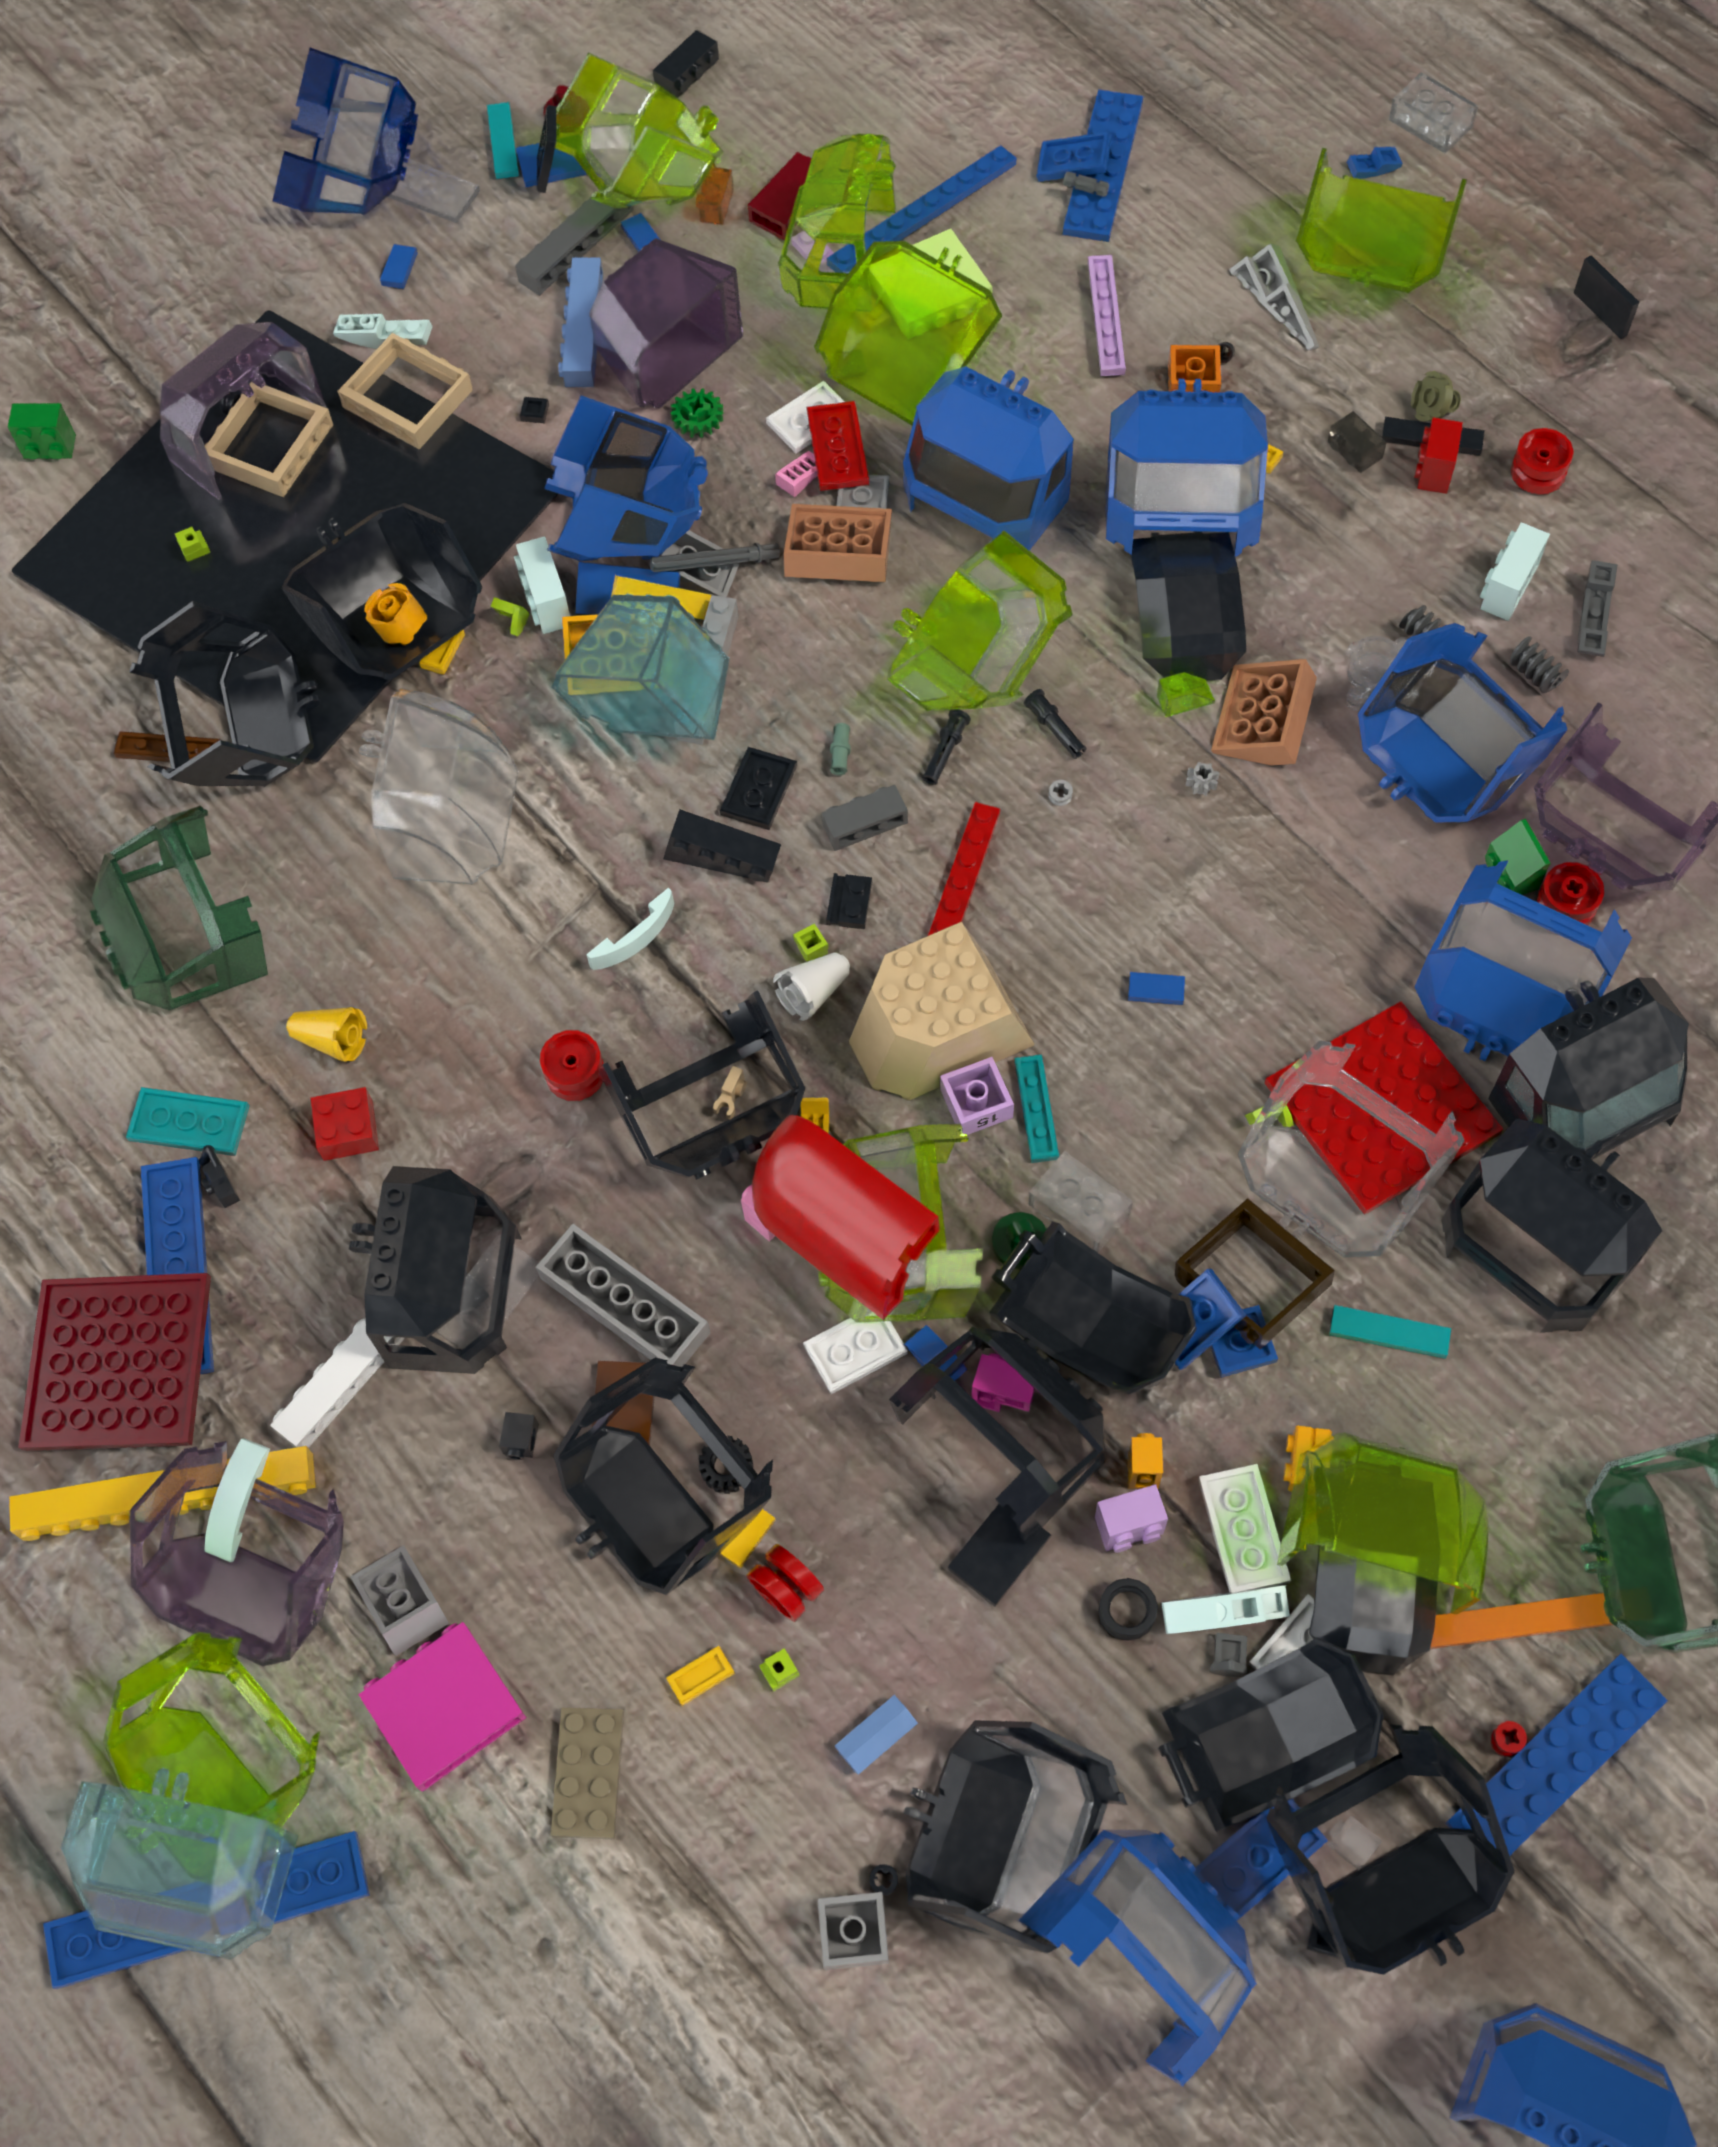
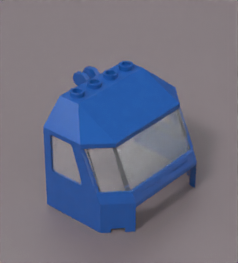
M1179 379L1178 390L1172 392L1156 390L1136 392L1111 412L1105 490L1106 540L1113 544L1116 542L1122 544L1124 551L1131 555L1134 530L1237 532L1234 550L1235 557L1241 554L1242 549L1246 546L1252 547L1259 543L1268 450L1265 415L1243 393L1233 391H1201V379H1195L1193 383L1194 392H1185V379Z
M1508 861L1498 862L1497 866L1487 867L1486 864L1474 867L1436 938L1415 984V990L1428 1018L1468 1038L1469 1040L1463 1050L1468 1054L1475 1047V1041L1485 1045L1479 1058L1483 1061H1486L1491 1050L1509 1056L1513 1050L1540 1028L1573 1012V1008L1565 997L1566 990L1574 988L1582 997L1584 1005H1586L1589 1001L1581 991L1580 983L1589 980L1598 990L1599 997L1603 996L1632 939L1628 930H1623L1618 923L1620 917L1615 909L1603 932L1497 884Z
M1103 1830L1018 1921L1022 1926L1049 1940L1057 1948L1064 1944L1073 1953L1069 1959L1077 1967L1082 1965L1106 1937L1141 1974L1144 1981L1178 2015L1177 2019L1173 2022L1175 2028L1145 2061L1151 2067L1183 2087L1215 2051L1249 1993L1256 1985L1246 1933L1237 1922L1240 1918L1239 1915L1228 1904L1222 1905L1215 1898L1218 1895L1215 1888L1206 1880L1201 1882L1195 1876L1196 1868L1184 1856L1179 1858L1172 1850L1175 1845L1164 1833L1160 1832L1157 1834L1149 1830Z
M1537 2003L1483 2023L1450 2115V2119L1454 2121L1468 2120L1472 2122L1487 2119L1516 2130L1548 2147H1696L1697 2145L1684 2108L1664 2064Z

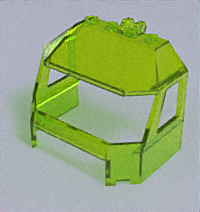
M876 134L841 135L814 150L806 182L799 187L778 261L782 289L787 294L790 293L800 307L871 312L872 304L864 240L866 211L896 212L893 172L896 165L891 160L889 137ZM795 222L815 241L802 270L787 256ZM826 243L853 244L855 246L858 274L821 272L819 267Z
M196 1632L117 1681L103 1743L117 1780L144 1812V1814L129 1824L127 1831L131 1835H135L146 1828L150 1822L156 1827L140 1840L139 1846L145 1850L164 1837L193 1874L218 1883L269 1847L276 1834L307 1794L315 1772L320 1731L312 1736L309 1744L237 1659L242 1638L229 1637L226 1640L210 1637L211 1634ZM189 1670L225 1675L300 1764L298 1776L269 1795L200 1711L164 1707L163 1704L183 1675ZM157 1691L143 1714L119 1728L123 1711Z

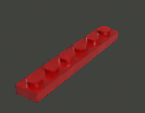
M978 802L974 803L928 936L957 923H963L1000 816V808Z

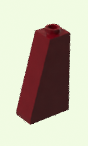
M797 152L747 205L749 222L787 242L817 181L816 161L809 156Z

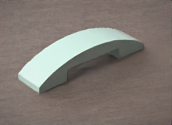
M667 888L648 904L650 916L616 944H613L606 938L586 954L590 968L598 970L613 966L632 957L646 947L659 934L672 913L674 907L672 891Z
M242 1438L238 1443L225 1469L214 1498L206 1530L205 1552L229 1562L234 1561L243 1534L239 1532L240 1525L255 1479L262 1475L270 1448Z

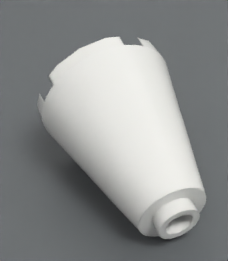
M834 952L782 970L775 974L773 978V983L777 981L779 987L775 990L776 995L784 1008L792 1016L797 1013L802 1016L799 1020H807L812 1017L849 975V961L844 955Z

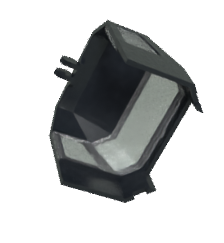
M975 1720L949 1750L934 1794L932 1795L918 1788H912L910 1795L913 1798L930 1804L927 1814L920 1812L914 1807L907 1806L903 1812L904 1815L923 1823L906 1869L908 1905L961 1930L1016 1947L1042 1953H1049L1057 1949L1049 1940L1022 1926L1018 1920L1097 1837L1107 1805H1127L1124 1793L1118 1789L1114 1777L1116 1771L1112 1761L1034 1722ZM1089 1860L1072 1877L1071 1882L1077 1885L1082 1883Z

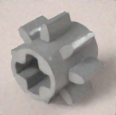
M1198 762L1194 769L1188 768L1186 786H1191L1194 795L1197 793L1207 796L1210 789H1217L1219 772L1213 771L1211 763L1201 764Z

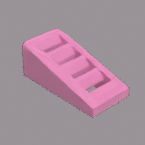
M808 451L780 469L775 474L776 485L793 497H796L817 477L816 466L808 463L810 460L815 464L814 454Z

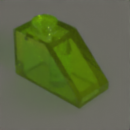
M1185 672L1159 679L1157 699L1165 717L1215 703L1206 679Z

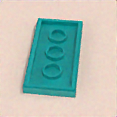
M141 1087L126 1138L132 1142L202 1151L204 1146L211 1145L214 1147L216 1154L236 1156L250 1105L245 1101Z

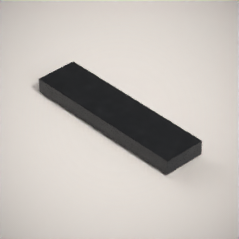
M1385 416L1381 442L1420 447L1421 443H1425L1422 442L1425 427H1430L1431 423ZM1462 427L1458 453L1481 456L1485 430Z

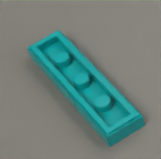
M510 103L487 105L496 179L519 176Z
M1042 1054L1014 1058L1031 1163L1059 1160Z
M1334 1305L1329 1335L1446 1359L1452 1328Z

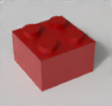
M1433 417L1430 427H1425L1422 442L1425 443L1420 444L1418 453L1419 462L1422 463H1417L1414 478L1419 479L1417 489L1447 494L1457 461L1463 422Z
M366 1087L310 1097L316 1148L324 1161L379 1150L373 1100Z

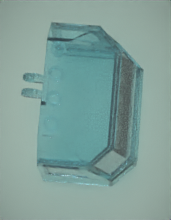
M164 1768L159 1769L155 1776L152 1794L103 1783L81 1781L61 1850L66 1858L75 1891L95 1930L229 1960L241 1954L243 1950L255 1942L261 1941L271 1934L298 1839L297 1835L269 1821L183 1801L188 1785V1773L181 1772L176 1777L172 1789V1798L163 1797L169 1779V1771Z

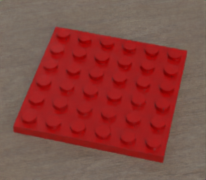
M1402 1001L1270 1075L1264 1082L1276 1099L1283 1097L1293 1122L1364 1215L1499 1136L1504 1130Z

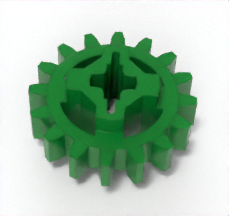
M692 388L691 394L683 391V398L675 397L676 404H671V420L674 422L675 429L680 428L682 435L689 432L690 438H693L695 433H698L700 438H702L704 432L711 435L712 428H720L719 422L724 420L723 404H721L719 397L714 398L712 391L705 394V390L702 388L699 393H696V390Z

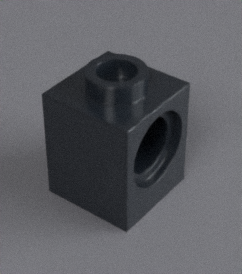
M505 1412L499 1447L503 1454H506L507 1458L513 1460H523L524 1457L533 1458L539 1426L535 1415Z

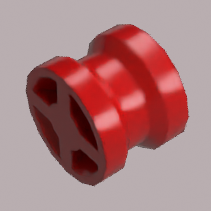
M1514 1721L1501 1723L1492 1731L1490 1737L1493 1750L1503 1757L1516 1755L1525 1747L1527 1742L1524 1728Z

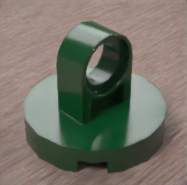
M1025 1212L1010 1213L1001 1218L994 1227L991 1240L993 1252L998 1260L1004 1263L1019 1243V1236L1024 1230L1030 1231L1040 1240L1047 1230L1043 1222L1033 1214ZM1030 1248L1027 1250V1252L1022 1257V1259L1020 1260L1015 1269L1022 1268V1266L1032 1253V1250Z

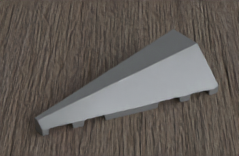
M1270 243L1252 258L1246 256L1229 269L1230 273L1236 276L1243 283L1242 285L1249 289L1258 298L1257 300L1283 323L1308 350L1311 351L1319 347L1280 246Z

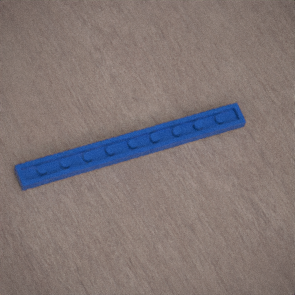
M1000 145L827 257V266L841 278H844L1014 167L1017 158Z

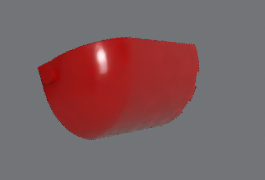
M787 1116L772 1133L758 1158L752 1180V1200L754 1210L760 1222L777 1238L884 1320L903 1300L905 1284L910 1275L905 1271L911 1259L917 1261L927 1245L940 1231L939 1217L818 1125L801 1116Z

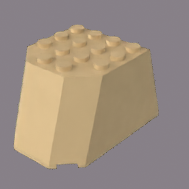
M962 922L885 954L849 1040V1044L872 1089L892 1092L901 1095L906 1100H912L939 1088L941 1075L993 1057L996 1063L1034 1046L1030 1034L987 956Z

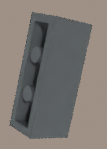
M896 785L881 787L874 793L855 797L848 803L832 806L822 812V825L835 851L908 823V809Z

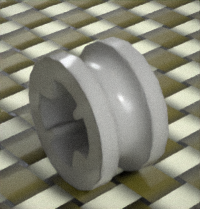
M1057 780L1050 785L1049 799L1054 805L1064 806L1071 801L1073 788L1069 782ZM1058 789L1064 790L1063 797H1057Z

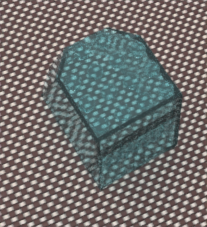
M632 594L613 595L558 668L552 689L581 717L589 720L590 716L601 720L609 724V730L616 733L714 740L730 658L722 651V647L712 640L708 632L694 620V616L682 607L676 597L671 595L653 596L649 594L645 596Z

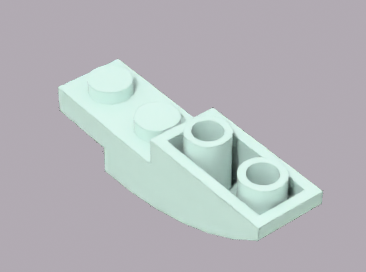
M383 314L339 315L333 334L335 337L347 342L377 349L391 333L403 339L407 338L414 345H426L433 326L429 320L386 321Z
M1285 1585L1161 1602L1166 1634L1238 1626L1290 1617Z

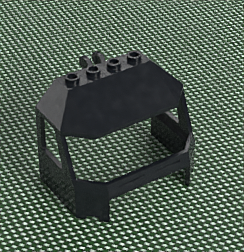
M192 601L141 637L138 645L141 653L137 663L132 662L129 673L154 679L171 764V768L150 764L147 767L151 770L161 773L163 777L169 780L194 786L265 787L300 765L313 749L314 743L307 710L316 708L321 704V699L318 695H311L306 698L303 695L314 693V691L318 690V685L315 681L309 680L301 684L295 654L270 625ZM223 623L255 631L241 642L202 639ZM183 652H230L220 684L232 743L219 740L189 760L174 683ZM238 769V774H240V775L230 774V773H232V772H234L235 770Z
M758 990L753 992L745 1001L737 1004L740 1010L731 1013L730 1009L721 1013L735 1041L734 1044L639 1090L636 1089L623 1060L615 1063L617 1067L615 1070H611L608 1062L602 1064L598 1070L647 1166L686 1178L694 1175L697 1180L712 1173L709 1167L717 1163L724 1167L739 1160L740 1152L744 1150L748 1155L763 1148L761 1142L770 1138L787 1116L797 1115L806 1088ZM765 1047L768 1048L791 1090L653 1156L632 1113L633 1111L738 1062Z
M1516 1119L1482 1156L1448 1206L1441 1220L1446 1240V1257L1456 1248L1548 1322L1540 1333L1553 1332L1554 1330L1582 1331L1635 1270L1661 1234L1662 1229L1646 1201L1607 1172L1619 1158L1620 1154L1616 1151L1610 1153L1602 1166H1599L1592 1159L1603 1149L1604 1142L1600 1139L1597 1140L1585 1155L1547 1125ZM1482 1186L1484 1199L1487 1203L1582 1277L1611 1275L1585 1306H1556L1464 1233L1461 1209Z
M393 1166L382 1183L376 1226L369 1223H356L352 1226L351 1232L354 1234L374 1236L373 1243L351 1241L348 1249L355 1253L371 1254L364 1293L366 1334L389 1369L475 1374L496 1354L498 1356L507 1349L502 1338L515 1239L522 1240L517 1226L491 1196L455 1174L451 1169ZM474 1217H495L503 1227L489 1326L484 1333L464 1349H456L432 1336V1334L461 1312ZM383 1336L413 1338L426 1347L388 1345Z
M971 1327L965 1334L921 1367L889 1401L898 1421L903 1425L930 1397L935 1400V1392L937 1391L1021 1472L1001 1492L996 1501L1002 1507L1007 1503L1014 1511L1010 1517L1016 1523L1021 1541L1026 1545L1105 1464L1104 1418L1101 1413L1103 1408L1092 1397L1087 1400L1080 1393L1081 1387L1072 1378L1068 1377L1065 1379L1058 1372L1060 1368L1052 1359L1047 1357L1044 1360L1037 1353L1038 1347L1029 1338L1026 1337L1023 1340L1016 1333ZM970 1341L972 1342L944 1372L939 1369L940 1366ZM985 1348H992L1068 1419L1093 1447V1451L1059 1481L1055 1482L1038 1460L951 1378L978 1349L983 1351ZM1092 1463H1094V1464L1062 1495L1061 1492H1062L1071 1482H1073L1082 1472H1084Z
M655 1357L590 1397L553 1455L564 1494L590 1525V1527L575 1538L576 1542L579 1545L586 1543L595 1534L602 1540L589 1549L588 1557L592 1560L608 1548L637 1585L667 1595L710 1565L757 1517L771 1499L770 1473L773 1469V1460L768 1462L761 1472L757 1474L685 1387V1382L696 1367L686 1364L682 1367L667 1364L668 1360ZM640 1393L671 1400L743 1487L744 1509L714 1529L712 1521L640 1433L606 1425L629 1400ZM596 1422L589 1431L576 1438L582 1428H586Z
M1389 1724L1399 1754L1293 1813L1284 1790L1279 1786L1275 1795L1277 1799L1275 1807L1269 1810L1266 1817L1279 1854L1315 1928L1347 1968L1385 1975L1427 1950L1439 1966H1443L1447 1963L1444 1951L1438 1944L1446 1940L1450 1949L1457 1956L1464 1954L1465 1949L1455 1934L1496 1911L1515 1872L1484 1777L1433 1726H1419L1418 1730H1404L1402 1725ZM1407 1776L1443 1777L1449 1783L1471 1830L1433 1828L1327 1889L1323 1886L1316 1868L1298 1848L1302 1835ZM1474 1810L1482 1818H1486L1496 1848L1486 1838Z

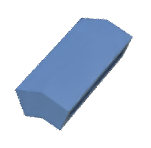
M893 1695L839 1741L835 1747L852 1770L859 1775L916 1726L918 1722L901 1701Z

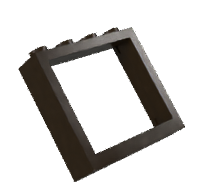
M1247 1198L1175 1262L1174 1276L1178 1283L1186 1288L1200 1276L1194 1269L1245 1225L1310 1279L1313 1283L1263 1328L1247 1315L1234 1326L1247 1343L1254 1344L1261 1350L1332 1285L1335 1270Z

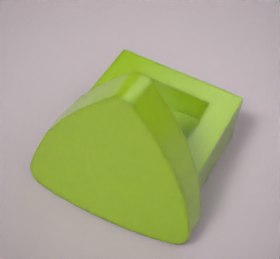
M494 597L490 607L498 614L512 618L511 635L518 637L523 631L530 613L522 606Z
M1283 1097L1277 1098L1244 1115L1249 1125L1258 1123L1275 1114L1286 1129L1294 1125L1291 1113Z

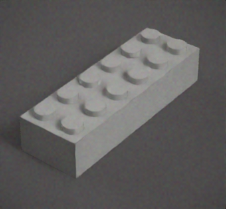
M574 1224L569 1227L536 1266L538 1274L544 1282L650 1360L656 1357L668 1360L667 1364L682 1367L711 1333L708 1321Z

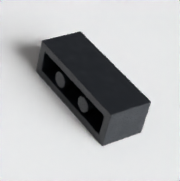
M696 29L653 69L655 88L676 100L697 79H700L711 66L717 63L719 60L717 41Z

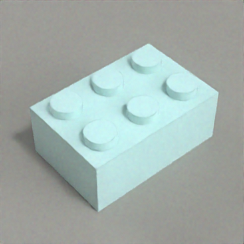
M1522 522L1516 532L1513 530L1510 532L1505 543L1507 546L1504 550L1501 549L1495 561V568L1490 569L1485 579L1486 584L1480 595V598L1483 599L1481 610L1507 621L1510 620L1540 564L1550 536L1549 533Z
M546 537L516 544L518 555L514 556L521 585L525 590L524 593L528 606L531 608L535 626L540 625L543 634L563 629L562 617L570 616L551 552L547 551L548 543Z

